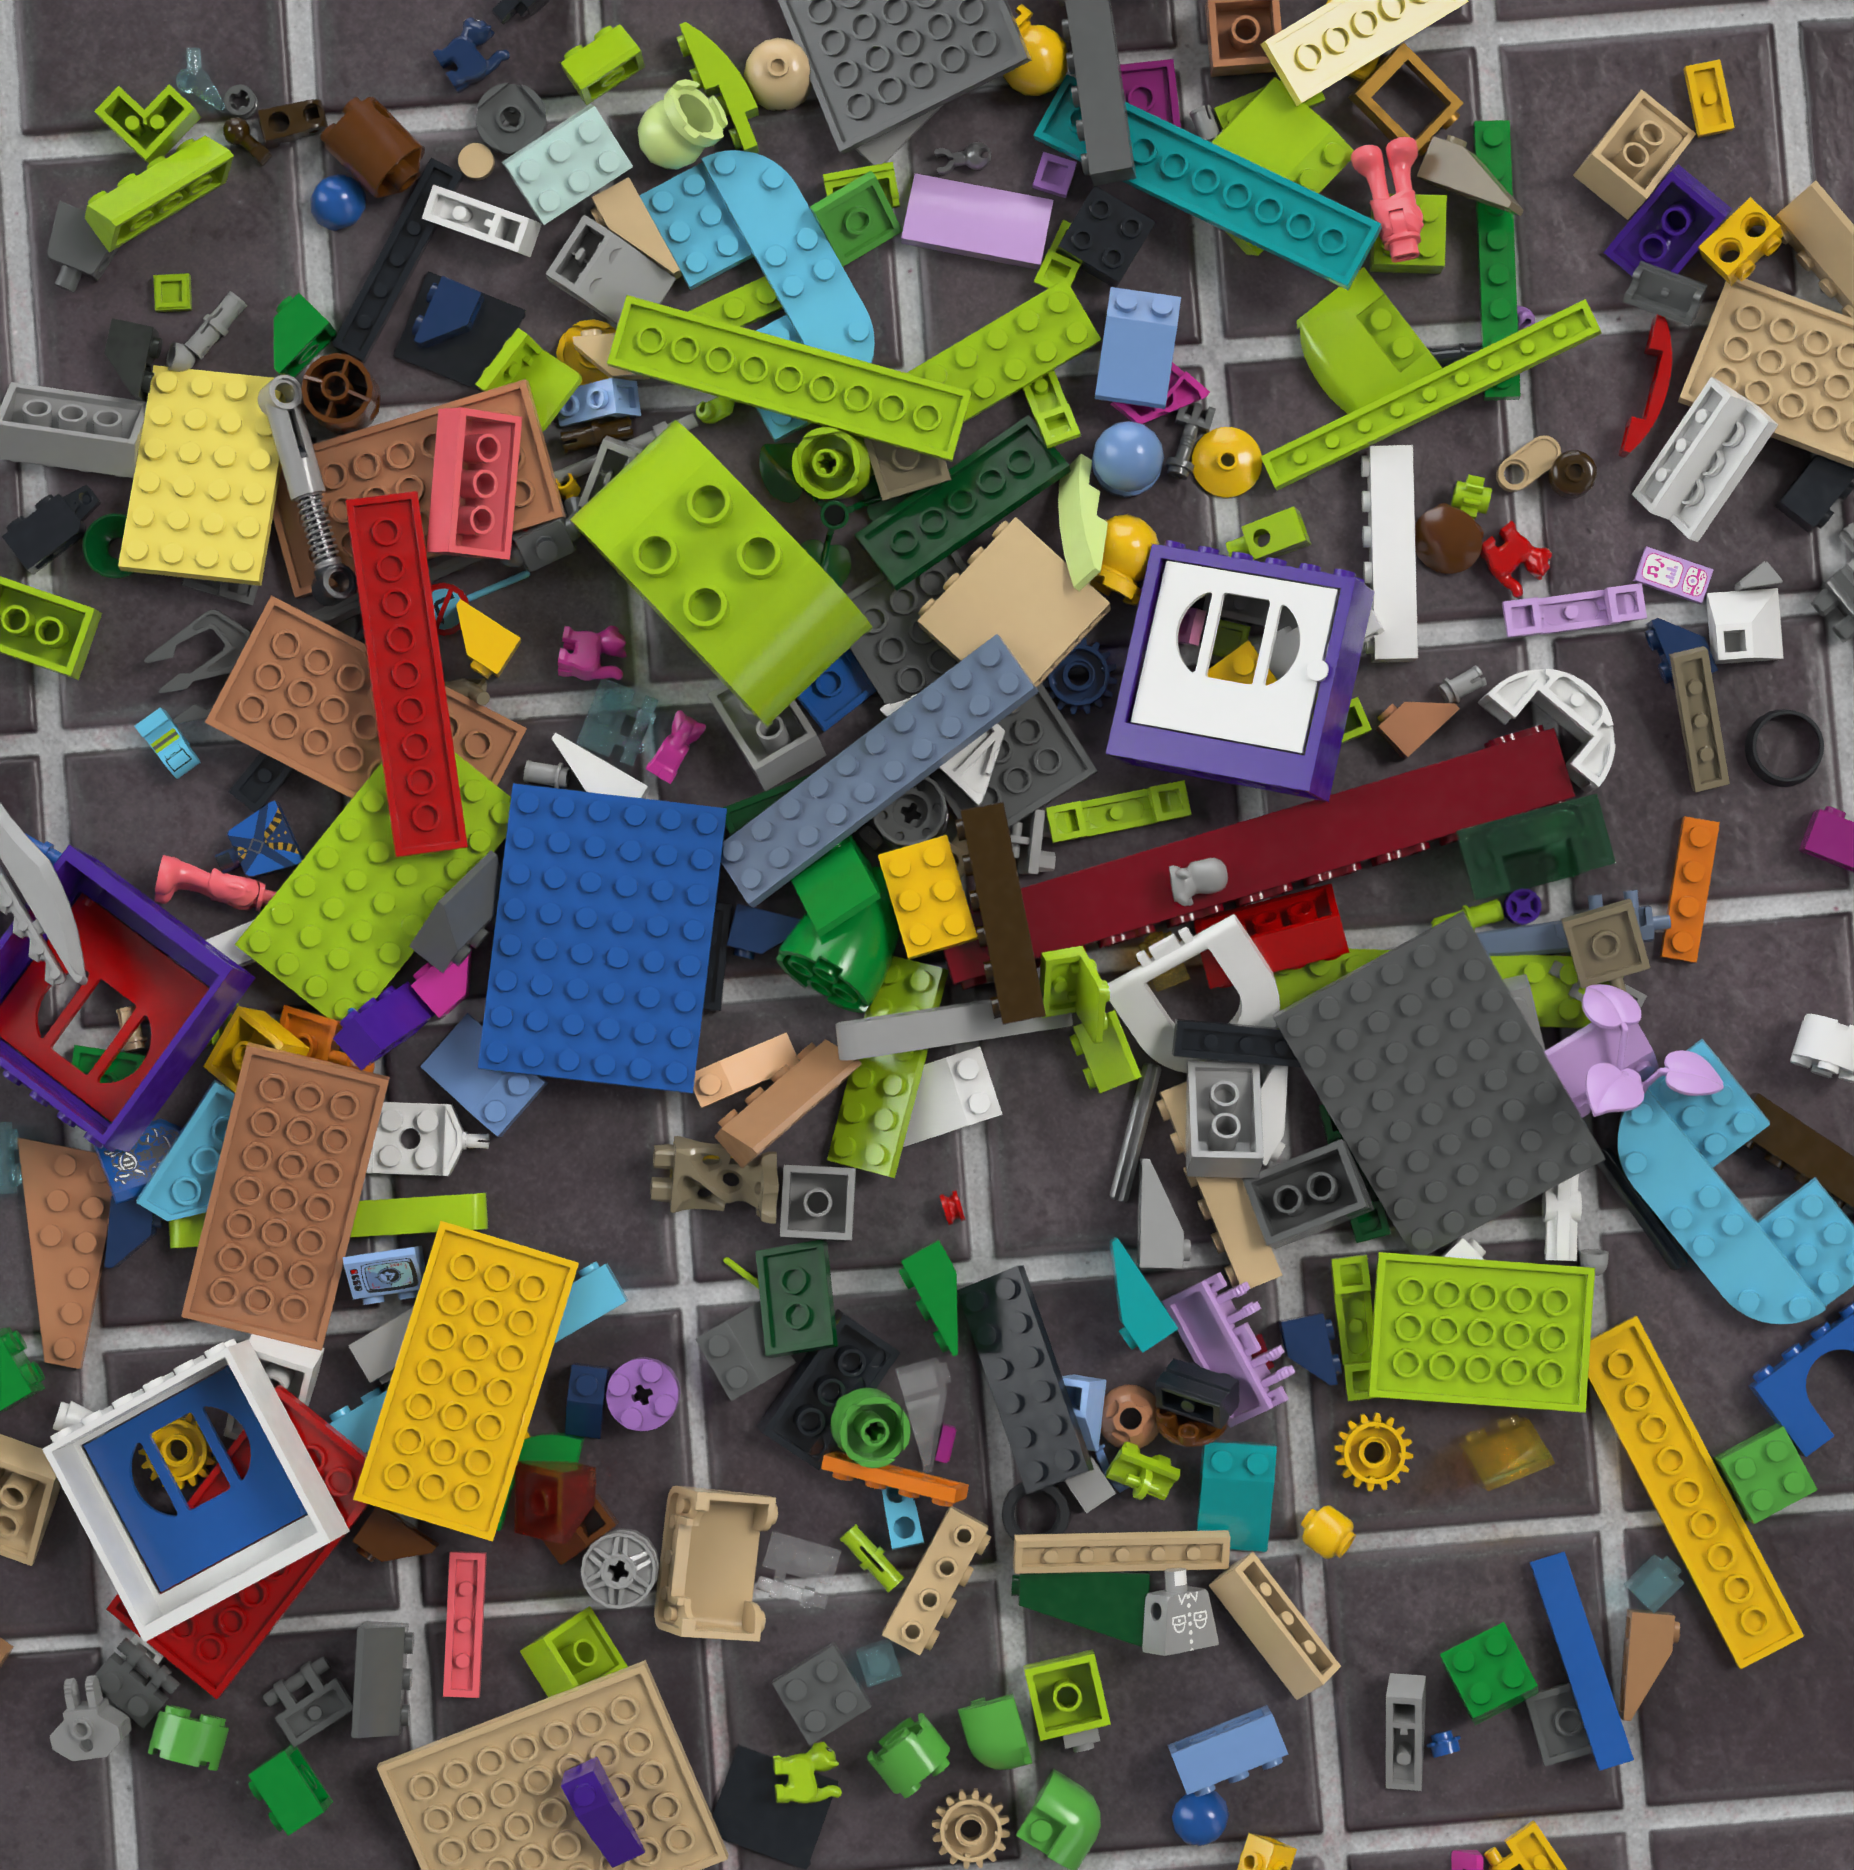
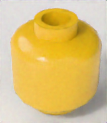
M1330 1505L1324 1506L1318 1511L1312 1508L1301 1522V1526L1305 1528L1302 1535L1303 1543L1325 1559H1331L1335 1556L1341 1558L1350 1548L1356 1537V1534L1353 1533V1522Z

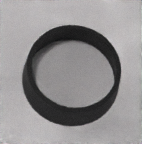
M1788 709L1774 710L1762 715L1749 729L1745 741V755L1751 770L1764 782L1778 787L1795 786L1810 778L1817 770L1824 752V740L1817 724L1805 714ZM1782 714H1794L1806 720L1813 727L1819 741V756L1815 765L1805 774L1794 778H1783L1769 772L1760 762L1756 749L1757 737L1763 725L1773 717Z

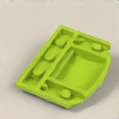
M1365 267L1359 270L1349 290L1339 286L1297 320V329L1300 328L1301 348L1311 372L1326 394L1347 414L1443 368Z

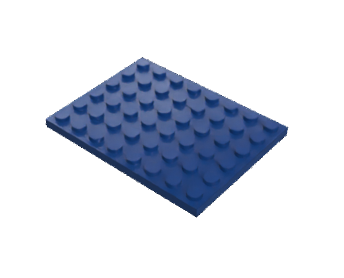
M513 783L478 1069L693 1094L727 808Z

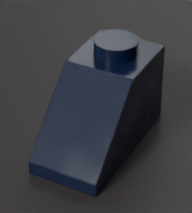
M737 904L727 946L734 948L733 955L754 960L755 954L765 955L783 944L801 919Z
M111 1196L105 1267L107 1268L119 1267L157 1234V1228L163 1227L164 1219L136 1203L137 1198L116 1204L113 1196Z
M582 1363L572 1364L567 1396L565 1434L601 1439L610 1367Z

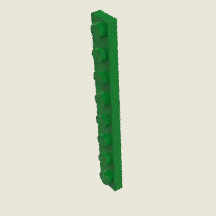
M1510 120L1474 121V154L1513 197ZM1476 201L1481 349L1518 332L1514 214ZM1520 374L1483 391V401L1519 400L1521 397Z

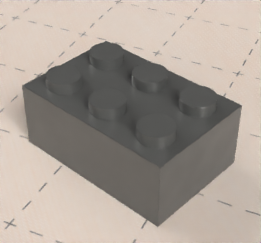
M1342 1139L1260 1171L1259 1178L1242 1179L1266 1245L1273 1249L1280 1248L1374 1211L1355 1157Z

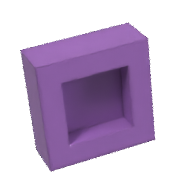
M1043 152L1032 188L1066 198L1077 162Z

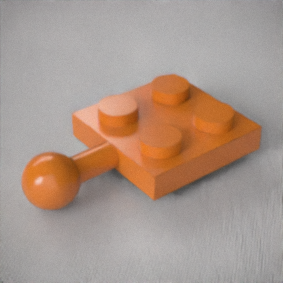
M284 1005L279 1023L310 1048L306 1055L307 1057L359 1069L346 1053L339 1051L340 1046L333 1039L342 1029L339 1020ZM375 1062L363 1069V1071L373 1073Z

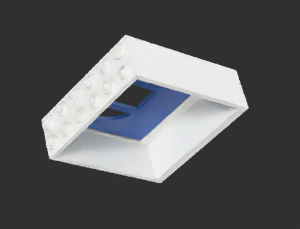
M233 1338L204 1352L207 1359L202 1355L173 1369L176 1376L171 1372L142 1386L143 1389L112 1402L111 1406L98 1410L81 1419L80 1423L72 1427L69 1426L50 1436L53 1443L42 1449L143 1642L156 1637L350 1532L249 1339L236 1343ZM225 1367V1369H223V1370H221V1371L215 1373L214 1375H212V1376H210V1377L204 1379L203 1381H201V1382L195 1384L194 1386H192V1387H190V1388L184 1390L183 1392H181V1393H179V1394L173 1396L172 1398H170V1399H168V1400L162 1402L161 1404H159V1405L153 1407L152 1409H150V1410H148V1411L142 1413L141 1415H139V1416H137V1417L131 1419L130 1421H128V1422H126V1423L120 1425L119 1427H117V1428H115V1429L109 1431L108 1433H106V1434L100 1436L99 1438H97V1439H95V1440L89 1442L88 1444L84 1445L85 1449L83 1448L82 1445H83L84 1443H86V1442H88V1441L94 1439L95 1437H97V1436H99V1435L105 1433L106 1431H108V1430L114 1428L115 1426H117V1425H119V1424L125 1422L126 1420H128V1419H130V1418L136 1416L137 1414H139V1413H141V1412L147 1410L148 1408H150V1407H152V1406L158 1404L159 1402H161V1401L167 1399L168 1397H170V1396H172V1395L178 1393L179 1391H181V1390H183V1389L189 1387L190 1385H192V1384H194V1383L200 1381L201 1379H203V1378L209 1376L210 1374H212V1373H214V1372L220 1370L221 1368ZM205 1406L218 1408L229 1413L245 1430L250 1443L251 1459L244 1479H241L205 1411ZM188 1413L193 1414L230 1484L229 1490L194 1509L188 1506L152 1437L153 1432ZM138 1443L142 1444L177 1510V1515L165 1514L154 1509L137 1491L132 1476V1460ZM303 1515L305 1516V1517H303V1518L297 1520L296 1522H294V1523H292V1524H290V1525L284 1527L283 1529H281V1530H279V1531L273 1533L272 1535H270V1536H268V1537H266V1538L260 1540L259 1542H257V1543H255V1544L249 1546L248 1548H246V1549H244V1550H242V1551L236 1553L235 1555H233V1556H231V1557H229V1558L223 1560L222 1562H220V1563H218V1564L212 1566L211 1568H209V1569H207V1570H205V1571L199 1573L198 1575H196V1576H194V1577H192V1578L186 1580L185 1582H183V1583H181V1584L175 1586L174 1588H172V1589H170V1590H168V1591H166V1592L160 1594V1592H162V1591H164V1590H166V1589H168V1588L174 1586L175 1584H177V1583H179V1582L185 1580L186 1578H188V1577H190V1576H192V1575L198 1573L199 1571H201V1570H203V1569L209 1567L210 1565H212V1564H214V1563H216V1562L222 1560L223 1558H225V1557H227V1556H229V1555L235 1553L236 1551H238V1550H240V1549L246 1547L247 1545H249V1544H251V1543H253V1542L259 1540L260 1538H262V1537H264V1536L270 1534L271 1532H273V1531H275V1530H277V1529L283 1527L284 1525H286V1524H288V1523H290V1522L296 1520L297 1518H299V1517H301V1516H303Z

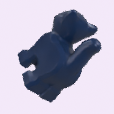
M472 17L467 18L463 22V30L460 36L454 38L444 49L433 51L443 69L453 63L457 65V71L451 70L446 72L458 93L467 89L470 84L484 80L501 62L510 58V53L507 50H498L486 60L476 49L477 46L485 44L495 34L491 30V25L488 26L484 20H476Z

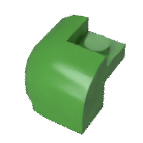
M1013 1694L986 1701L984 1697L971 1701V1706L958 1709L967 1745L973 1757L982 1765L995 1770H1011L1033 1764Z
M1053 1768L1036 1795L1035 1803L1017 1831L1016 1836L1045 1853L1048 1858L1070 1870H1078L1097 1839L1101 1828V1813L1092 1794L1083 1786Z

